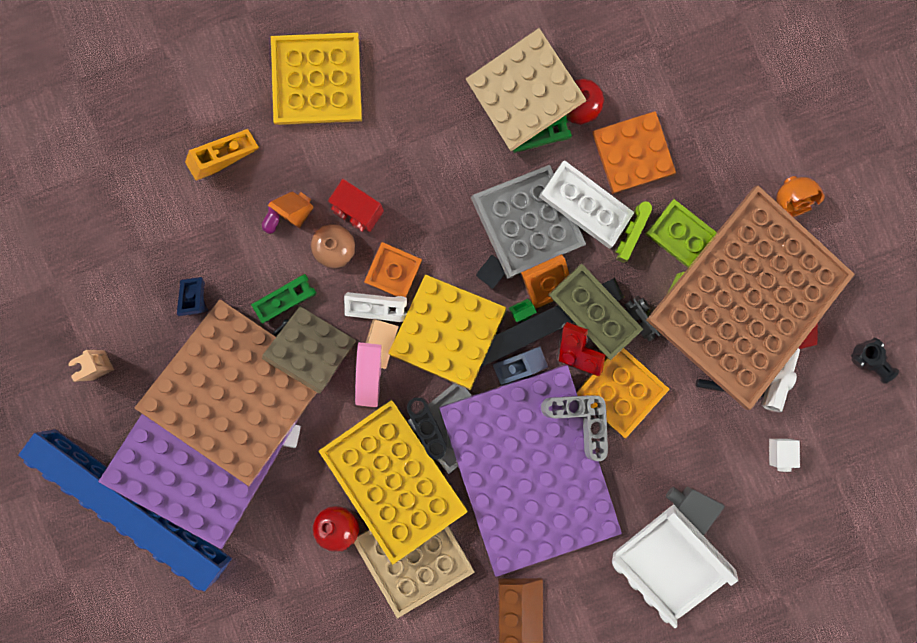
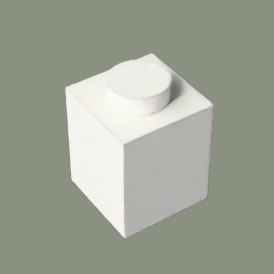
M769 439V465L777 467V471L791 472L792 468H800V441L795 439Z

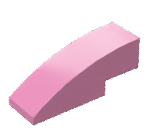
M358 342L355 405L378 407L381 377V345Z

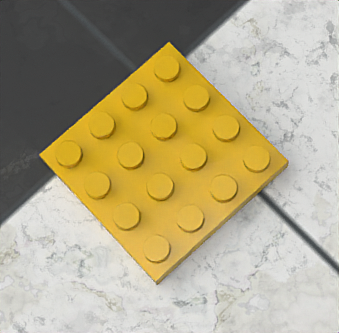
M358 33L271 36L273 122L275 125L362 121Z
M425 275L388 354L471 390L506 312V307Z

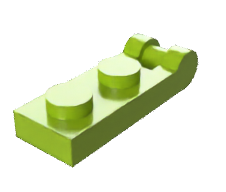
M642 202L635 208L636 218L634 222H629L625 233L628 235L625 241H620L616 249V253H618L616 260L622 263L628 261L652 211V205L649 202Z

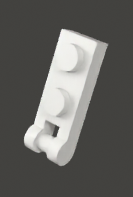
M347 292L344 296L345 316L403 322L407 314L404 311V307L407 306V298L403 296L386 297ZM390 307H396V311H390Z

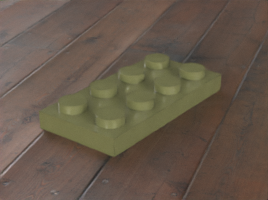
M580 264L548 294L577 326L588 329L587 337L609 360H612L643 330L583 264Z

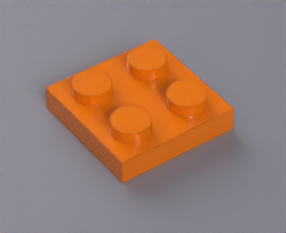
M381 242L364 283L396 297H407L422 259Z
M562 254L521 272L530 301L535 309L552 302L553 300L548 294L569 275L567 263Z

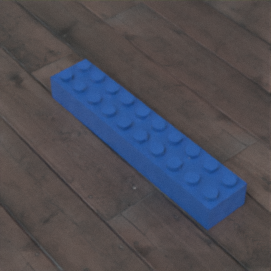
M56 429L34 433L18 454L24 460L25 465L39 470L43 473L42 477L58 484L62 492L70 496L73 495L79 500L81 506L95 511L100 520L107 523L110 522L116 527L118 533L123 536H129L134 540V544L137 547L148 550L153 554V558L156 561L166 563L171 567V571L174 574L185 577L190 581V585L197 590L205 592L217 581L232 560L230 556L211 543L99 483L98 481L107 467Z

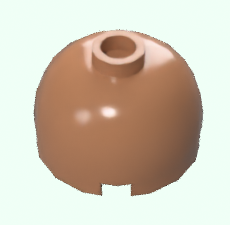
M329 224L322 226L312 237V254L318 263L327 268L336 269L343 267L355 254L356 245L354 237L341 225Z

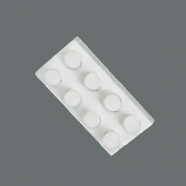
M565 160L560 164L539 198L609 249L614 246L634 214L631 209Z

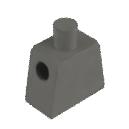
M688 486L683 492L672 487L666 494V498L674 503L679 511L703 536L725 507L723 504Z

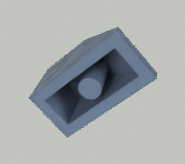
M537 347L493 364L500 384L503 385L547 368L548 365L541 347Z

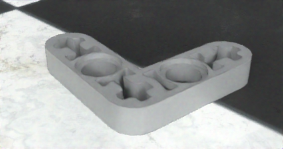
M596 395L550 397L542 402L541 411L548 418L583 417L584 452L586 457L598 462L606 458L608 453L606 403L602 397ZM573 400L578 403V410L575 413L569 410V404ZM595 402L598 406L593 409L591 404ZM552 404L562 406V410L558 409L552 412L549 411V406H552ZM591 415H599V418H591ZM597 422L600 429L594 435L590 428L592 423ZM592 438H600V441H592ZM596 447L600 449L599 452L593 454V449H596Z

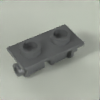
M637 295L633 299L635 303H632L630 300L624 304L625 310L635 321L638 319L642 320L639 325L643 328L640 333L644 339L647 338L648 341H651L656 337L654 333L658 336L661 335L660 332L646 321L651 313L649 312L650 306L644 298L640 299Z

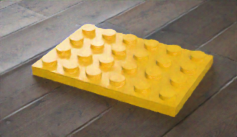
M393 400L319 450V453L392 565L468 512L434 460L428 456L422 442Z

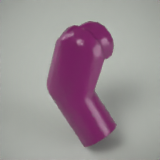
M268 206V213L262 221V229L266 233L272 234L276 231V226L279 223V214Z

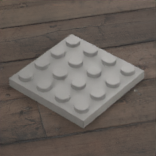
M550 165L474 194L471 197L507 279L556 256L564 255L586 245L578 225L539 198L554 175Z

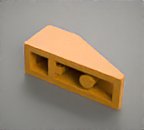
M246 129L189 150L185 163L197 181L219 172L256 151L259 147L249 130Z

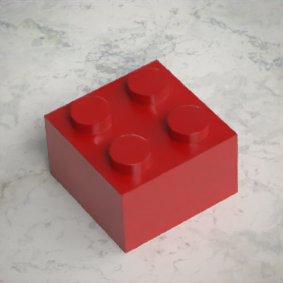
M344 179L341 180L328 200L332 206L331 210L335 215L343 220L346 217L349 218L352 226L361 232L364 230L371 232L384 212L381 203Z

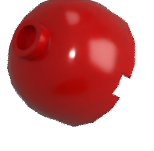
M585 78L576 79L574 82L586 98V102L565 116L571 123L582 125L592 122L598 117L603 108L604 96L603 91L594 81Z
M342 506L327 507L316 516L313 523V536L321 548L331 552L346 550L351 544H354L359 533V522L350 509Z

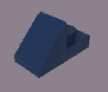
M202 277L180 280L177 306L178 316L208 311L203 299L205 282Z

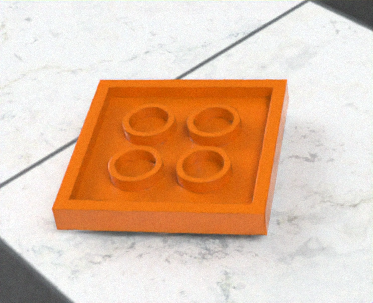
M656 111L592 132L612 194L676 173Z

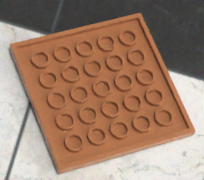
M219 300L138 402L135 409L241 482L250 486L317 392L263 360L264 352L276 337L222 300Z

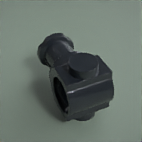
M874 337L872 340L855 346L851 354L852 362L859 368L865 366L869 371L874 370L881 378L880 381L883 384L892 381L899 374V370L893 368L886 361L887 356L884 344L878 338ZM867 348H869L870 350L869 357H867L865 354Z

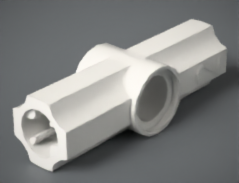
M800 349L795 351L766 389L761 404L765 409L782 412L787 393L796 382L797 375L794 370Z

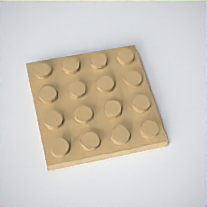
M540 28L466 78V81L510 151L586 102V98Z
M449 526L393 565L370 529L358 535L354 542L397 618L475 573L474 568Z

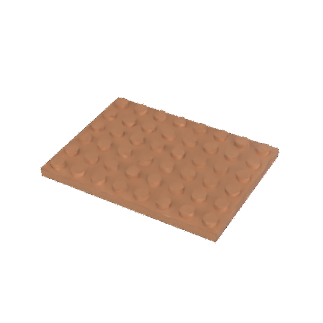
M757 185L753 187L646 321L746 410H751L855 274Z

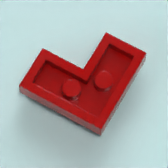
M567 322L563 327L559 361L600 376L603 372L606 355L585 347L588 329Z

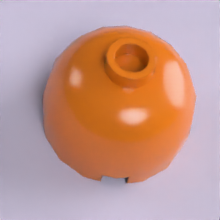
M797 176L786 179L776 196V202L792 217L810 211L812 209L810 205L815 202L819 205L825 199V195L816 181L808 177L797 178Z

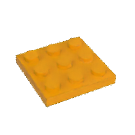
M623 348L612 360L606 358L601 375L596 376L592 374L576 393L577 396L596 395L602 397L606 403L607 423L626 439L669 391V388ZM595 402L591 404L593 409L598 406Z

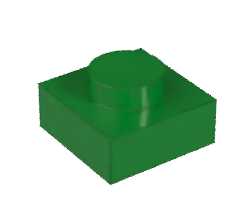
M529 299L509 307L510 313L516 322L526 321L533 314L537 313Z

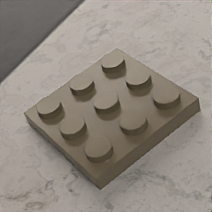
M300 306L264 352L262 359L320 394L351 351L356 340Z

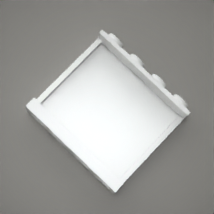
M674 504L613 552L612 564L615 570L620 574L623 573L634 590H639L643 594L646 603L651 607L654 606L659 611L662 620L670 623L674 628L677 627V619L726 582L732 586L738 581L737 571Z

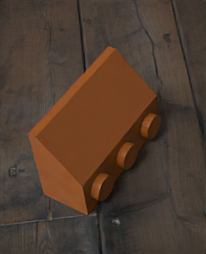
M498 578V643H543L542 578Z

